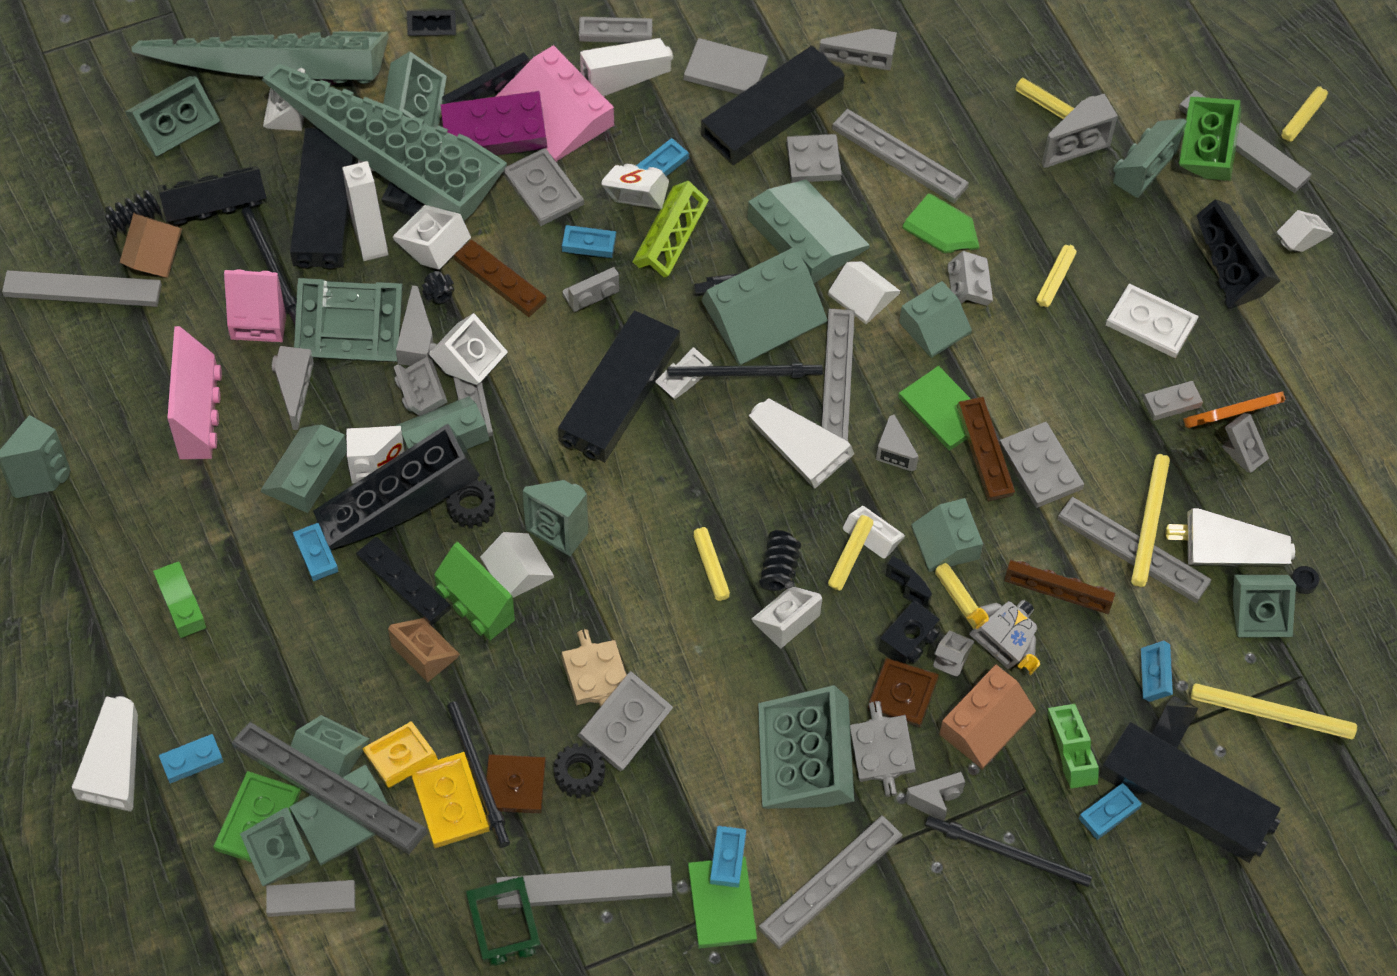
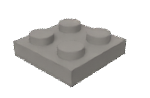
M836 134L787 137L791 183L807 180L808 182L841 180Z

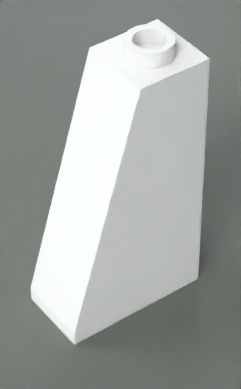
M661 38L580 52L581 74L602 96L671 71V60H673L671 49L669 46L665 47Z
M368 161L342 167L351 222L363 261L387 256L388 250L381 214Z
M769 398L764 403L757 404L749 415L752 424L814 489L854 455L848 441Z
M1193 508L1187 512L1188 565L1287 566L1291 564V560H1294L1295 546L1291 544L1290 536L1198 508Z
M106 696L72 789L78 800L132 811L138 713L134 703L125 697L111 698Z

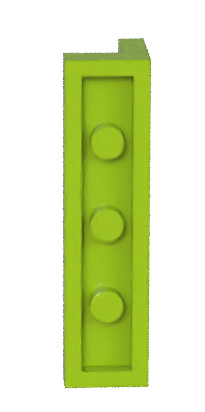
M689 181L673 186L632 262L638 268L651 265L663 277L669 276L709 199ZM691 195L699 202L695 209H691L689 198ZM681 214L686 216L687 225L685 228H681L679 217ZM670 233H675L677 241L675 247L670 245ZM660 252H665L667 261L665 266L657 260Z

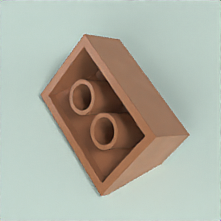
M995 665L943 719L939 735L983 769L1035 714L1036 710L1018 681Z

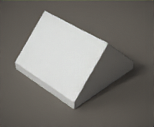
M303 68L297 70L305 73V70ZM270 88L263 126L267 129L302 131L304 116Z
M862 261L847 262L828 291V295L845 309L855 310L854 316L865 324L900 294L899 289Z
M503 532L480 556L487 571L513 598L554 578L553 573L528 533Z
M796 587L789 588L755 615L752 621L781 649L820 616L822 597L819 593Z

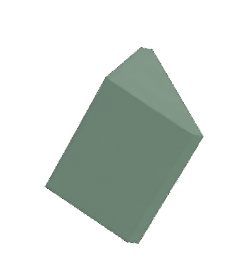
M288 808L280 810L240 833L262 886L303 871L311 861Z

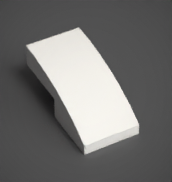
M693 347L677 365L672 363L669 367L713 366V364ZM666 370L655 382L672 398L676 399L695 385L702 377H667Z

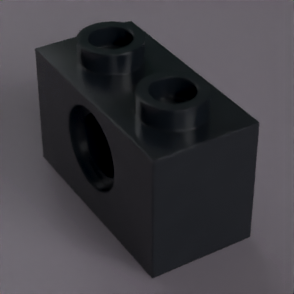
M913 601L882 635L878 650L891 660L907 665L910 662L914 664L923 654L922 649L927 643L931 645L939 636L940 631L938 627L940 619L919 603ZM906 634H914L917 638H908Z

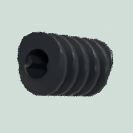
M143 190V198L139 194H134V203L129 198L124 199V206L120 202H116L115 211L110 206L105 208V218L115 238H118V229L127 234L126 226H130L133 214L155 220L154 213L157 212L163 218L155 197L148 190Z
M783 530L771 531L768 536L769 541L765 551L764 569L761 572L760 586L771 591L792 588L794 586L793 578L796 577L794 569L798 566L796 559L799 558L800 553L798 550L801 549V542L795 539L789 532Z

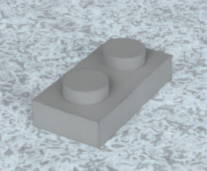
M1193 381L1147 393L1143 398L1153 421L1200 408L1203 403Z

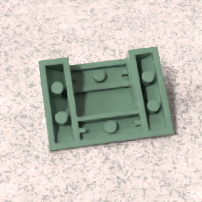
M298 278L294 348L310 349L312 357L398 362L396 348L400 336L402 284L329 282L324 279Z

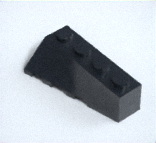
M258 166L223 173V177L219 178L218 175L203 176L198 179L199 183H193V181L188 180L179 181L173 185L174 188L167 189L166 184L157 186L166 221H172L173 224L184 223L188 221L187 217L197 215V218L209 217L213 215L212 211L222 209V212L234 211L237 209V205L247 203V206H255L262 203L261 199L267 198Z
M1214 199L1196 215L1205 242L1209 245L1213 266L1217 268L1221 289L1226 294L1227 300L1225 301L1228 309L1261 298L1281 281L1230 204Z

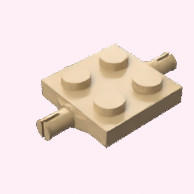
M584 629V632L581 630L577 633L581 646L577 649L563 651L561 658L576 705L593 702L599 703L601 707L625 678L626 673L615 640L592 644L588 630Z

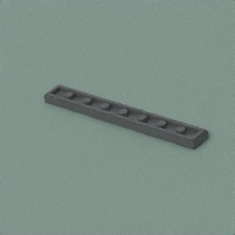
M251 722L231 742L233 748L407 854H410L427 834L424 826Z

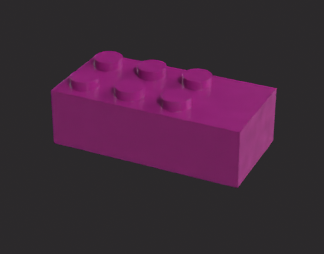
M540 91L440 104L443 128L448 129L447 133L455 136L459 134L464 135L494 155L548 148Z

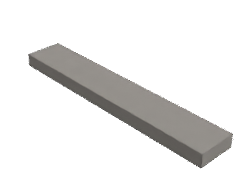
M1196 90L1180 103L1179 110L1186 115L1188 113L1190 96L1204 97ZM1240 123L1236 151L1293 193H1296L1310 179L1312 174Z
M846 109L833 123L832 129L952 203H955L968 188L969 182L849 109Z
M7 270L2 293L4 297L157 307L162 285L160 280Z
M829 309L822 428L848 441L855 310Z
M1072 497L1059 514L1057 520L1134 566L1140 536ZM1154 545L1148 575L1197 603L1212 579Z
M882 815L759 926V931L780 950L900 841L902 834Z
M670 866L523 876L531 906L672 896ZM522 876L497 878V883ZM520 894L498 899V909L523 907Z

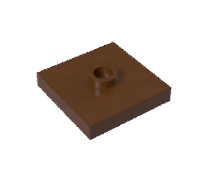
M886 658L869 703L874 702L875 712H877L875 702L879 701L881 702L883 716L892 718L905 715L907 724L921 728L937 685L939 674Z
M489 754L487 782L498 811L542 813L545 757Z

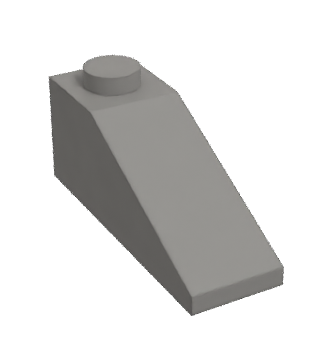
M869 29L821 39L819 51H822L830 61L891 70L897 32Z
M413 285L396 348L398 364L409 366L425 357L433 359L429 353L437 345L433 343L432 330L418 286Z
M280 346L278 356H274L272 360V371L276 372L277 381L293 430H298L314 365L312 352L310 349Z

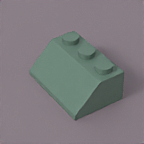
M408 52L390 64L383 104L402 111L406 117H418L424 120V124L437 128L441 113L440 104H442L447 76L413 53Z
M187 77L125 111L136 133L155 157L220 122L197 77Z
M1185 119L1158 121L1152 129L1147 128L1141 137V141L1138 144L1134 143L1129 149L1127 157L1124 160L1120 159L1115 165L1113 183L1139 198L1179 151L1187 121Z
M470 396L396 425L401 426L403 443L406 450L446 424H449L460 437L466 449L489 440L484 419L477 404Z
M30 415L0 449V468L10 492L15 498L54 491L60 483L67 480L71 471L56 429Z
M324 425L300 428L261 488V493L308 513L347 452L345 435Z
M565 480L524 488L523 503L526 531L571 556L588 534L587 493L581 486L570 484Z
M366 765L342 777L387 804L380 787ZM312 795L289 807L294 823L320 866L376 835Z

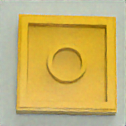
M412 721L362 748L364 755L388 788L438 761L435 752Z

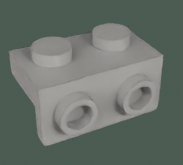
M962 251L948 263L951 291L958 297L961 304L965 300L987 306L993 301L987 258Z
M614 267L564 289L563 296L573 312H576L619 292V274Z
M429 357L423 358L406 369L399 364L394 366L397 375L395 381L404 394L402 401L408 411H413L420 416L447 403L433 361Z

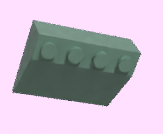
M807 180L768 189L748 201L747 219L780 254L796 247L809 270L813 283L821 280L870 247L858 232Z
M796 247L706 290L702 298L704 306L739 366L828 321L809 270Z
M833 685L758 703L762 807L765 809L831 807L853 802L854 787L848 697Z

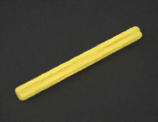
M1158 454L1154 460L1131 580L1134 586L1144 587L1148 580L1170 458L1167 455Z
M1197 683L1192 687L1191 698L1193 700L1348 739H1353L1356 735L1357 724Z

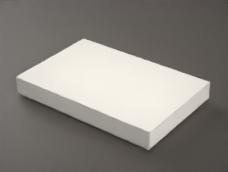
M1128 284L1107 319L1106 326L1176 358L1199 316Z

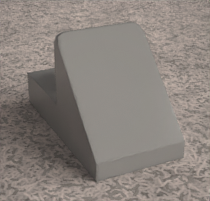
M1243 413L1225 427L1230 440L1222 447L1247 472L1251 473L1269 459L1251 414Z
M949 630L938 644L935 652L937 657L934 667L951 675L959 676L972 649L974 640Z
M959 772L908 788L905 800L908 805L944 821L947 810L943 799L950 801L959 797L963 792L965 780L962 773Z

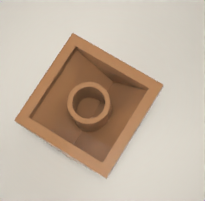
M133 214L120 263L136 270L168 278L182 228Z
M424 618L391 624L388 628L391 647L427 682L460 655Z

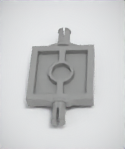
M876 701L877 712H875L874 702L869 703L872 719L864 723L850 725L860 782L873 779L883 781L885 796L891 797L889 785L891 786L892 796L897 795L894 779L902 774L916 772L906 716L883 717L881 702Z

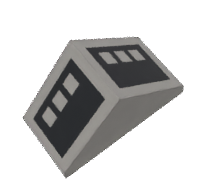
M895 415L889 416L878 445L876 460L905 470L914 471L917 468L919 456Z

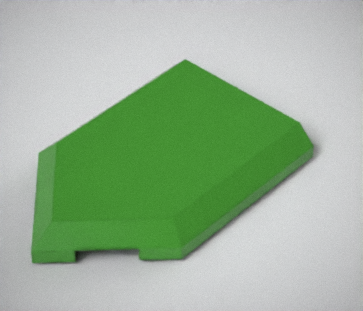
M931 193L927 194L902 226L904 230L943 253H951L958 249H979L973 219Z

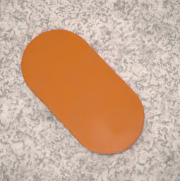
M1284 392L1270 394L1183 418L1185 427L1190 428L1285 402Z

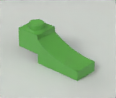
M178 561L154 570L155 578L180 638L206 629L204 618L180 562Z
M1070 704L1048 708V718L1057 741L1063 772L1070 789L1098 784L1099 767L1091 751V739L1076 705Z

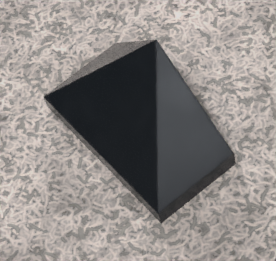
M441 8L407 10L408 35H456V10Z
M1173 695L1152 734L1178 748L1198 708Z

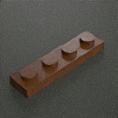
M471 239L454 254L457 263L527 317L533 315L547 302L546 296L474 240Z
M984 397L959 401L957 409L987 500L992 501L1013 496L1015 490Z
M1010 560L1004 582L1108 615L1116 594L1105 587H1095L1083 583L1077 578L1063 577L1057 575L1054 571L1048 569L1041 570L1023 561L1016 562Z

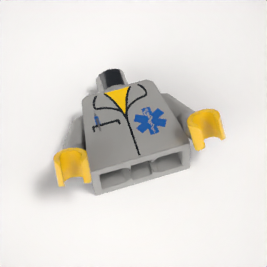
M1021 600L1017 606L1009 601L1003 606L993 603L981 606L967 616L968 620L971 618L976 623L975 629L969 635L1007 669L1021 660L1018 667L1020 669L1026 667L1029 670V675H1032L1040 666L1039 660L1035 657L1036 637L1034 634L1037 626L1029 619L1034 608L1029 602Z

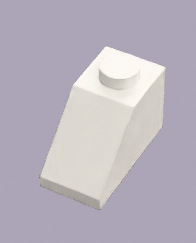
M1299 210L1277 231L1282 238L1280 241L1284 247L1290 251L1296 250L1300 252L1309 249L1333 234L1332 230L1318 215Z

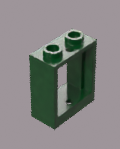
M523 876L466 891L484 963L490 962V966H497L508 962L507 957L519 955V959L536 955V950L541 949ZM520 894L531 940L488 951L477 905Z

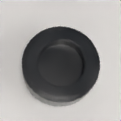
M1309 566L1296 568L1291 576V579L1296 584V591L1301 594L1314 592L1320 581L1317 571Z

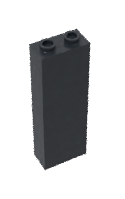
M811 45L702 119L701 136L734 166L841 92L844 88L845 74L840 67L830 62L822 51H818Z
M305 128L290 253L293 266L302 268H344L350 211L342 167L354 165L356 157L319 128Z
M634 310L559 425V441L569 449L575 448L583 452L590 459H598L605 463L655 385V381L660 377L679 347L680 330Z
M1132 722L1128 724L1103 764L1099 777L1117 787L1124 783L1137 799L1248 863L1251 862L1254 855L1258 857L1262 855L1268 844L1264 840L1268 832L1273 835L1281 822L1277 818L1281 807Z

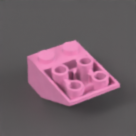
M241 269L234 271L225 270L227 325L231 340L283 342L286 311L278 273L269 271L252 272Z

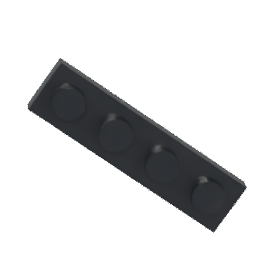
M524 52L442 96V104L483 99L496 92H500L530 62L529 57Z
M377 536L356 553L357 558L431 626L451 610L450 603Z

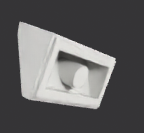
M861 506L849 514L843 530L851 535L861 515L873 519V526L864 545L885 559L904 539L905 535L866 507Z

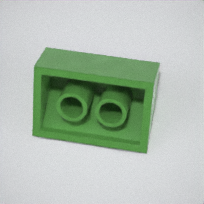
M1190 96L1186 119L1187 124L1179 162L1181 167L1205 179L1231 181L1241 119L1240 100Z
M459 542L455 543L434 574L435 590L444 599L448 598L453 603V608L459 616H466L471 621V626L480 636L484 634L489 640H492L515 621L513 596Z

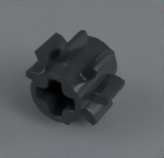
M439 271L428 274L424 279L425 283L422 284L424 289L422 292L427 301L434 299L436 303L448 301L452 297V291L455 290L453 287L454 282L450 275L443 276Z

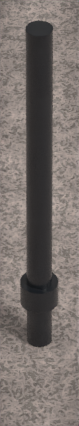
M246 207L242 210L244 219L269 272L278 273L285 311L287 314H290L295 325L297 299L292 296L251 208Z
M792 362L790 365L667 367V377L790 376L791 378H802L803 375L823 374L822 365H803L802 362Z
M456 701L451 702L447 707L487 812L486 821L489 829L494 831L499 847L505 848L510 845V841L504 827L506 824L504 816L497 809L459 704Z
M930 815L927 819L925 826L947 834L946 837L957 841L959 838L1087 887L1090 885L1092 876L967 830L962 828L960 823L954 821L949 823Z

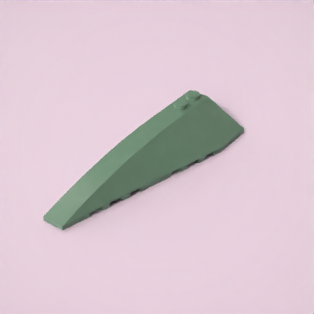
M337 31L332 32L333 35L321 38L320 32H316L298 39V36L294 33L280 35L278 39H274V35L232 36V40L220 42V37H209V40H203L200 43H196L195 38L178 40L176 44H173L172 39L138 41L131 48L132 52L149 57L228 73L265 76L280 63L295 70L303 68L305 73L309 75V79H333V82L336 83L347 82L348 79L357 80L358 83H369L379 74L389 34L388 32Z
M280 63L263 77V81L299 113L362 162L368 161L369 167L427 206L461 214L463 221L476 210L507 166V162L464 135H452L447 133L448 129L429 126L424 124V120L418 117H406L402 111L366 97L360 99L353 96V92L349 90H337L330 87V83L326 81H314L309 79L308 74Z

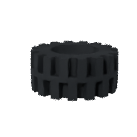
M478 477L449 495L446 499L449 516L452 517L455 524L459 522V525L463 528L465 525H468V529H472L473 525L481 527L483 521L487 524L490 521L489 516L493 517L494 491H492L490 484H486L485 480L482 479L479 482ZM469 496H475L482 500V503L473 509H467L460 505V501Z
M574 743L573 748L566 746L564 752L560 751L558 753L557 759L554 762L555 782L559 785L562 792L566 791L567 796L570 797L575 794L576 798H581V795L585 794L587 798L591 796L592 791L596 793L599 790V786L602 787L605 778V764L601 753H597L596 748L593 746L588 748V744L585 743L582 744V747H578V743ZM582 762L588 764L592 771L586 778L575 779L569 776L568 768L574 763Z

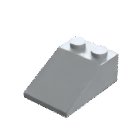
M1105 94L1091 96L1081 101L1048 134L1042 161L1043 168L1111 145L1118 115Z

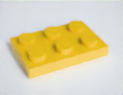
M464 752L439 759L411 775L434 848L490 831Z

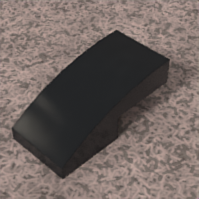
M392 182L389 183L381 198L382 202L412 217L425 205Z
M892 556L887 563L885 576L905 587L904 598L911 602L916 601L928 610L932 597L929 587L911 567L895 556Z

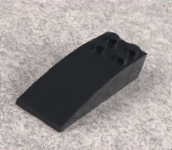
M446 424L313 510L328 546L333 549L364 539L414 517L479 477L480 474L463 441L451 426Z

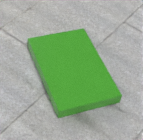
M939 366L899 392L898 398L949 451L967 439L957 404L959 401L969 400L970 398Z
M247 771L214 844V850L252 862L240 833L284 808H288L290 811L289 807L297 803L301 789Z
M743 857L739 888L710 884L713 860L688 863L698 948L757 942L746 857Z

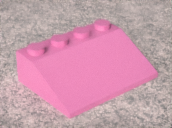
M554 45L535 56L496 96L540 91L548 145L546 149L555 161H558L614 126V107Z
M180 326L174 328L168 422L179 459H212V449L217 448V434L214 433V426L219 424L218 410H215V404L220 403V388L217 387V381L222 379L221 365H217L212 352Z

